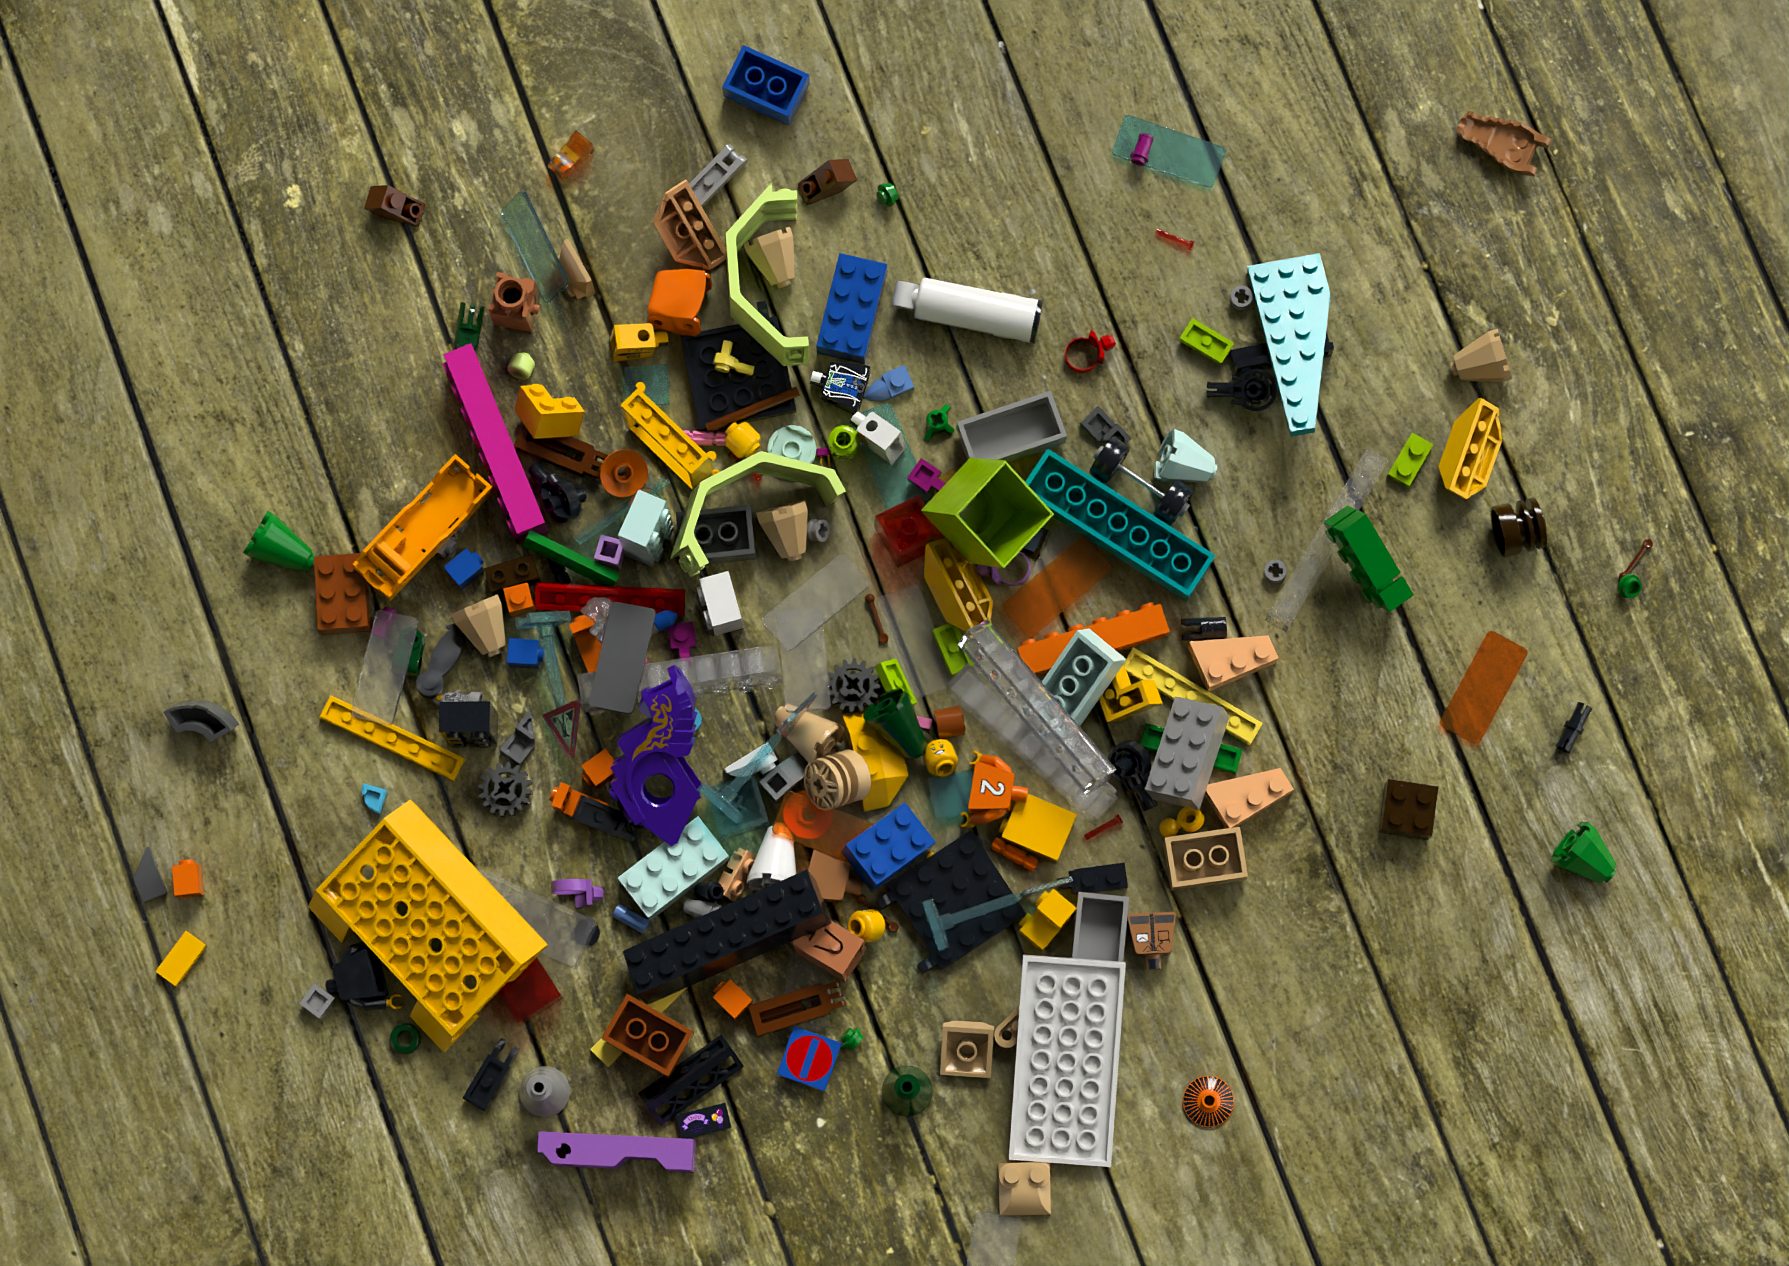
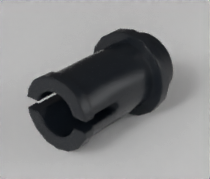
M715 881L698 883L694 888V894L697 898H706L712 902L718 901L724 893L721 884Z

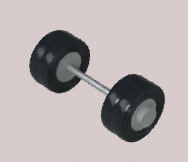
M1113 436L1094 455L1093 458L1096 460L1091 466L1089 473L1106 484L1118 469L1162 498L1153 516L1171 526L1178 516L1183 517L1190 507L1188 502L1194 490L1177 479L1166 494L1162 493L1121 465L1129 453L1130 447Z

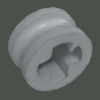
M1238 286L1231 293L1230 303L1237 310L1247 309L1252 302L1253 294L1248 287ZM1239 293H1244V297L1248 301L1244 300L1243 303H1239L1235 295L1239 296Z
M811 519L807 524L808 539L819 542L827 540L829 536V524L827 521Z
M1277 559L1269 561L1264 569L1266 580L1273 584L1282 582L1287 572L1285 564ZM1273 566H1278V570L1282 571V575L1278 574V577L1275 578L1271 572H1268V569L1272 570Z

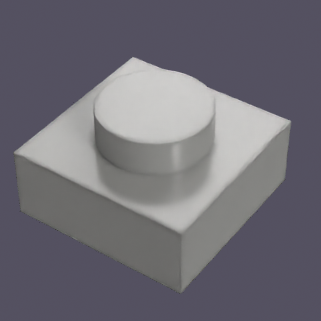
M314 983L299 1004L319 1019H322L336 998Z

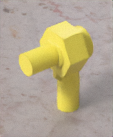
M724 340L721 353H716L714 356V369L726 373L730 369H734L736 372L752 376L754 366L739 363L738 359L730 355L733 342Z

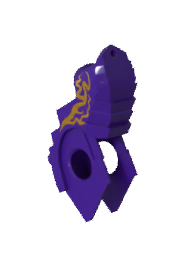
M676 665L667 668L670 680L654 688L648 686L641 690L642 696L639 711L647 718L620 735L617 743L624 754L615 759L610 767L614 776L610 782L612 788L609 789L612 798L616 802L620 801L623 805V814L629 823L633 822L635 825L641 823L671 847L678 843L697 800L701 798L700 792L705 789L684 758V756L690 754L696 739L692 736L697 726L694 723L698 712H695L696 697L694 691L681 669ZM653 775H663L672 782L673 795L667 798H657L647 791L645 781Z

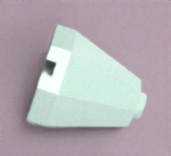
M1173 429L1172 432L1167 433L1160 446L1158 455H1161L1160 462H1155L1154 479L1163 482H1175L1178 479L1182 482L1205 483L1209 478L1213 479L1217 471V465L1215 464V458L1184 432Z

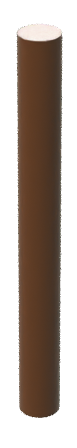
M797 387L786 390L705 424L708 433L798 397L800 396Z

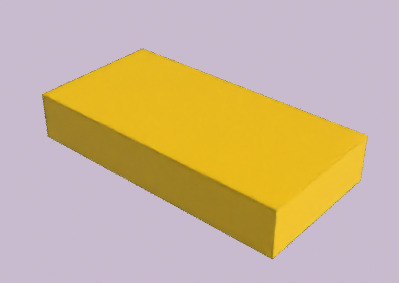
M185 931L155 972L177 987L206 949L207 945L188 931Z

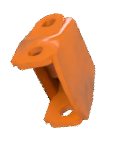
M693 269L662 270L657 272L647 308V323L653 324V328L697 337L701 333V324L696 316L702 306L705 292L712 289L711 276L705 273V271Z

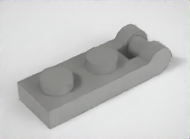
M731 144L725 146L689 183L702 208L748 162L743 155L739 156L735 152V148ZM727 159L733 162L729 167L724 163Z

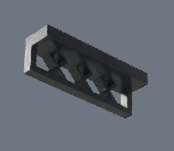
M1327 331L1323 358L1331 357L1334 351L1333 342H1329ZM1266 343L1230 350L1235 375H1241L1251 369L1266 370L1272 368Z
M721 1034L677 1065L670 1078L663 1075L638 1094L657 1122L662 1126L742 1069L744 1065ZM731 1056L735 1063L727 1069L720 1068L722 1062ZM712 1074L709 1082L706 1084L699 1083L703 1075ZM685 1088L691 1089L689 1096L679 1098L682 1090ZM664 1103L670 1104L669 1110L661 1116L656 1111Z

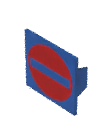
M794 1026L777 1075L825 1091L842 1043Z

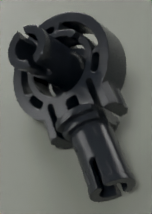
M1251 369L1242 375H1232V380H1244V382H1207L1208 389H1217V391H1207V398H1244V400H1231V404L1242 405L1251 411H1263L1270 408L1278 397L1275 378L1269 372L1261 369ZM1261 373L1266 375L1272 384L1270 385L1266 379L1261 381L1263 377L1255 376V374ZM1271 396L1270 401L1264 406H1254V404H1262V401L1260 400H1264L1266 402Z
M541 462L533 463L528 468V473L539 485L538 492L541 493L546 512L558 523H566L576 519L580 512V503L585 502L587 499L585 490L582 487L575 489L570 482L564 479L561 480L557 474L550 475Z
M1131 740L1123 741L1113 747L1108 755V767L1113 777L1123 783L1127 791L1132 790V792H1135L1143 812L1158 805L1156 800L1152 799L1145 790L1151 770V759L1147 750L1138 742Z

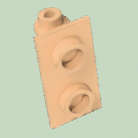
M740 847L737 851H734L726 866L733 870L732 874L723 871L718 881L723 887V896H726L732 902H735L737 897L742 894L744 884L756 858L750 851Z

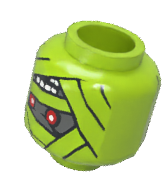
M845 425L835 427L828 436L830 453L839 460L853 458L860 449V438L855 429Z

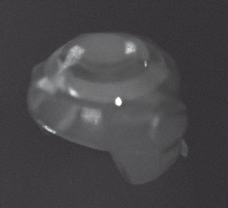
M593 597L587 601V604L580 612L595 623L589 632L594 636L597 635V640L602 643L611 605L614 602L605 597Z

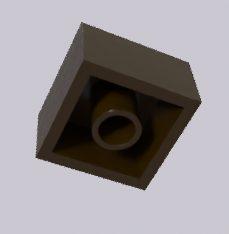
M1388 779L1384 785L1378 833L1429 840L1433 833L1439 786Z

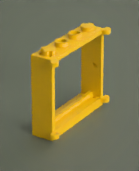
M638 382L635 385L637 389L620 405L626 426L692 490L701 481L719 473L720 471L717 469L712 470L710 459L713 462L716 460V453L709 451L706 454L643 393L646 389L645 384Z

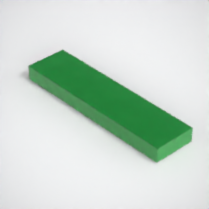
M532 530L529 531L522 544L523 547L603 586H614L619 578V573Z
M1145 723L1140 744L1146 750L1157 753L1165 728ZM1221 744L1213 769L1236 775L1242 749Z

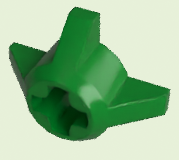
M945 404L941 410H933L927 415L926 425L928 430L923 439L929 442L934 433L940 434L944 431L952 435L955 429L948 424L947 413L951 408L949 405Z

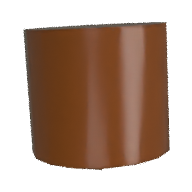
M959 705L933 710L939 739L965 735L966 728L962 709Z

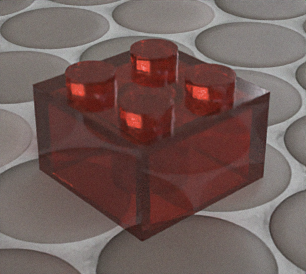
M920 495L875 516L874 527L897 568L925 555V545L943 538L941 532L921 512L925 504Z
M538 957L514 981L507 982L498 991L519 1025H523L563 999L562 994Z

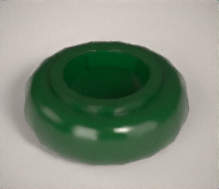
M410 1023L397 1025L390 1034L391 1047L400 1054L408 1055L413 1053L421 1043L420 1031ZM402 1032H410L412 1034L413 1040L409 1046L405 1047L399 1044L398 1037Z

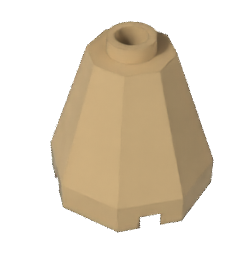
M790 227L785 228L784 234L780 229L753 239V245L751 246L748 241L743 243L746 254L771 286L777 285V288L780 289L792 284L790 280L795 278L793 234Z
M1498 329L1486 332L1453 355L1455 361L1450 362L1454 377L1459 375L1461 381L1504 382L1512 379Z
M805 501L789 502L783 504V506H775L757 512L759 524L780 557L787 558L788 562L801 559V554L806 552L808 510Z
M498 594L451 614L455 624L482 655L487 653L489 657L503 652L501 647L506 645L502 603Z

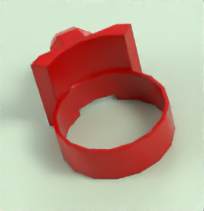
M1091 330L1089 338L1081 337L1072 340L1066 347V364L1077 373L1090 372L1097 363L1103 365L1104 350L1107 352L1116 345L1113 336L1105 335L1100 337L1098 341L1095 332ZM1082 341L1093 345L1098 354L1095 364L1087 369L1073 367L1067 360L1066 355L1067 350L1072 344Z

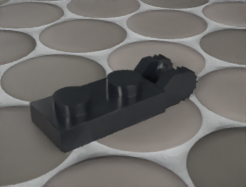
M580 795L571 818L616 838L620 837L636 844L639 838L634 834L622 831L623 826L627 823L637 829L643 828L641 823L637 825L633 822L629 823L622 811L583 795Z
M503 1038L498 1041L492 1053L488 1054L463 1096L464 1100L483 1111H486L520 1048L514 1046L504 1063L498 1060V1055L506 1045V1040Z

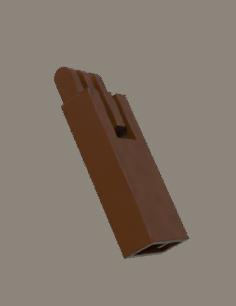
M524 424L514 444L515 450L581 477L587 474L600 479V473L593 470V468L600 469L602 463L598 462L597 459L605 460L608 456L595 450L593 445L571 436L534 439ZM570 447L584 453L583 457L573 453L571 459L566 457Z
M836 981L823 986L819 983L748 1005L757 1036L761 1037L831 1015V1010L846 1006L845 1000L837 1003L834 1000L844 996L843 992L832 993L831 989L840 987V982ZM816 995L817 999L807 1001L811 1009L803 1011L800 1000Z

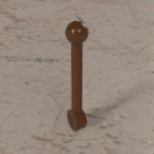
M1651 539L1643 541L1641 550L1627 569L1619 574L1620 580L1631 572L1645 551L1653 546Z
M867 594L865 601L870 605L880 634L879 641L883 644L887 643L889 638L883 631L874 605L875 597L872 594Z
M864 894L857 895L856 900L858 903H863L869 909L877 910L866 900ZM881 913L889 930L896 932L899 927L898 924L891 922Z

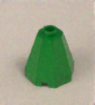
M1580 822L1576 825L1580 828L1578 831L1575 832L1571 829L1559 842L1553 852L1557 857H1552L1550 861L1561 869L1596 883L1608 882L1616 873L1614 870L1616 862L1596 828L1589 822Z

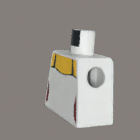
M856 412L851 418L850 424L857 428L856 432L859 435L860 441L891 466L907 448L901 431L874 412H870L867 417L860 412Z

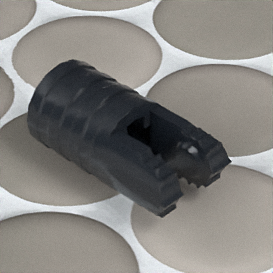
M1226 617L1181 619V625L1183 626L1201 625V632L1183 633L1181 635L1182 641L1227 639Z

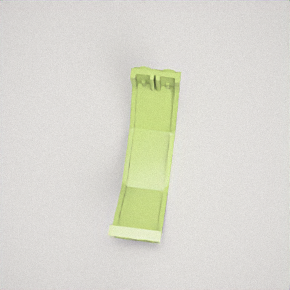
M771 183L726 232L730 316L783 366L808 365V337L788 338L783 336L740 293L737 253L743 247V243L747 242L765 222L797 220V190L780 189L772 192Z
M760 451L701 481L690 494L670 560L679 555V564L685 573H689L690 577L700 573V570L709 563L694 536V529L705 497L751 473H758L811 485L818 490L827 507L836 502L846 492L835 470Z

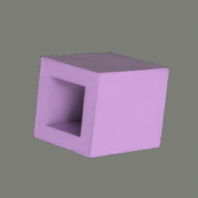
M600 535L594 556L595 562L605 567L620 570L625 555L620 540Z

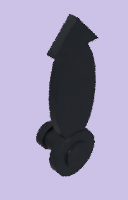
M455 623L446 626V629L450 631L435 646L430 658L429 670L421 673L416 680L417 691L427 699H433L442 692L444 687L442 677L454 668L463 651L464 637L466 635Z

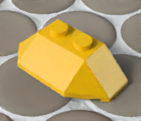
M1478 398L1454 421L1438 466L1445 488L1462 499L1470 498L1471 495L1487 486L1502 443L1501 425L1498 418L1500 415L1499 408L1482 398Z
M947 538L925 545L924 579L946 622L969 634L991 626L990 619L993 600L981 576L977 574L975 564L969 563Z
M863 710V712L843 714L842 719L849 750L856 751L862 756L870 772V790L868 795L861 800L863 812L889 807L908 777V771L904 755L866 723L863 718L865 710Z

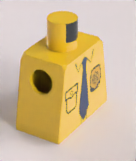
M653 324L614 325L610 336L613 362L653 356L656 347L668 346L667 331L654 332Z

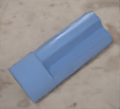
M618 904L612 915L613 918L642 934L650 920L621 904Z

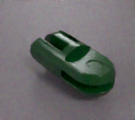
M461 302L454 346L455 349L471 343L474 351H476L485 306L480 305L475 326L472 325L475 304H470L467 324H462L466 303Z

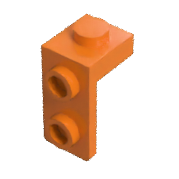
M581 615L573 619L574 623L569 624L587 671L589 675L596 673L603 641L593 616Z
M560 782L559 787L553 788L549 801H552L551 806L554 810L571 817L580 795L609 806L608 803L575 791L570 785Z

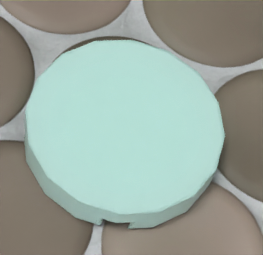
M788 425L773 433L769 439L767 451L771 454L813 464L817 448L815 440L809 431L801 426Z

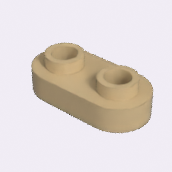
M1019 1007L995 1029V1042L1002 1048H1012L1017 1044ZM1008 1031L1011 1033L1012 1038L1004 1040L1002 1033Z

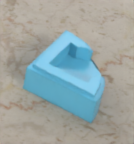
M363 783L362 795L366 805L374 813L381 815L388 791Z

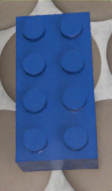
M839 253L816 345L817 354L865 364L888 272L886 263Z

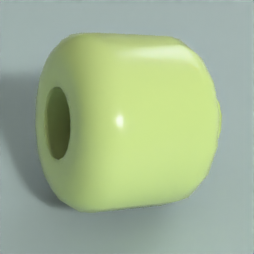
M515 353L508 364V372L517 379H528L535 367V362L527 353Z

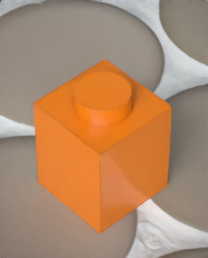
M528 583L503 588L508 611L512 618L536 612Z
M606 748L581 765L585 771L581 774L589 787L594 784L597 790L612 780L614 776L610 768L614 759Z
M190 859L181 860L179 865L172 866L174 896L179 899L204 896L202 866L200 864L194 863V860Z
M731 979L727 983L723 980L713 991L715 993L713 999L735 1021L749 1008L748 1005L753 1003V1000Z

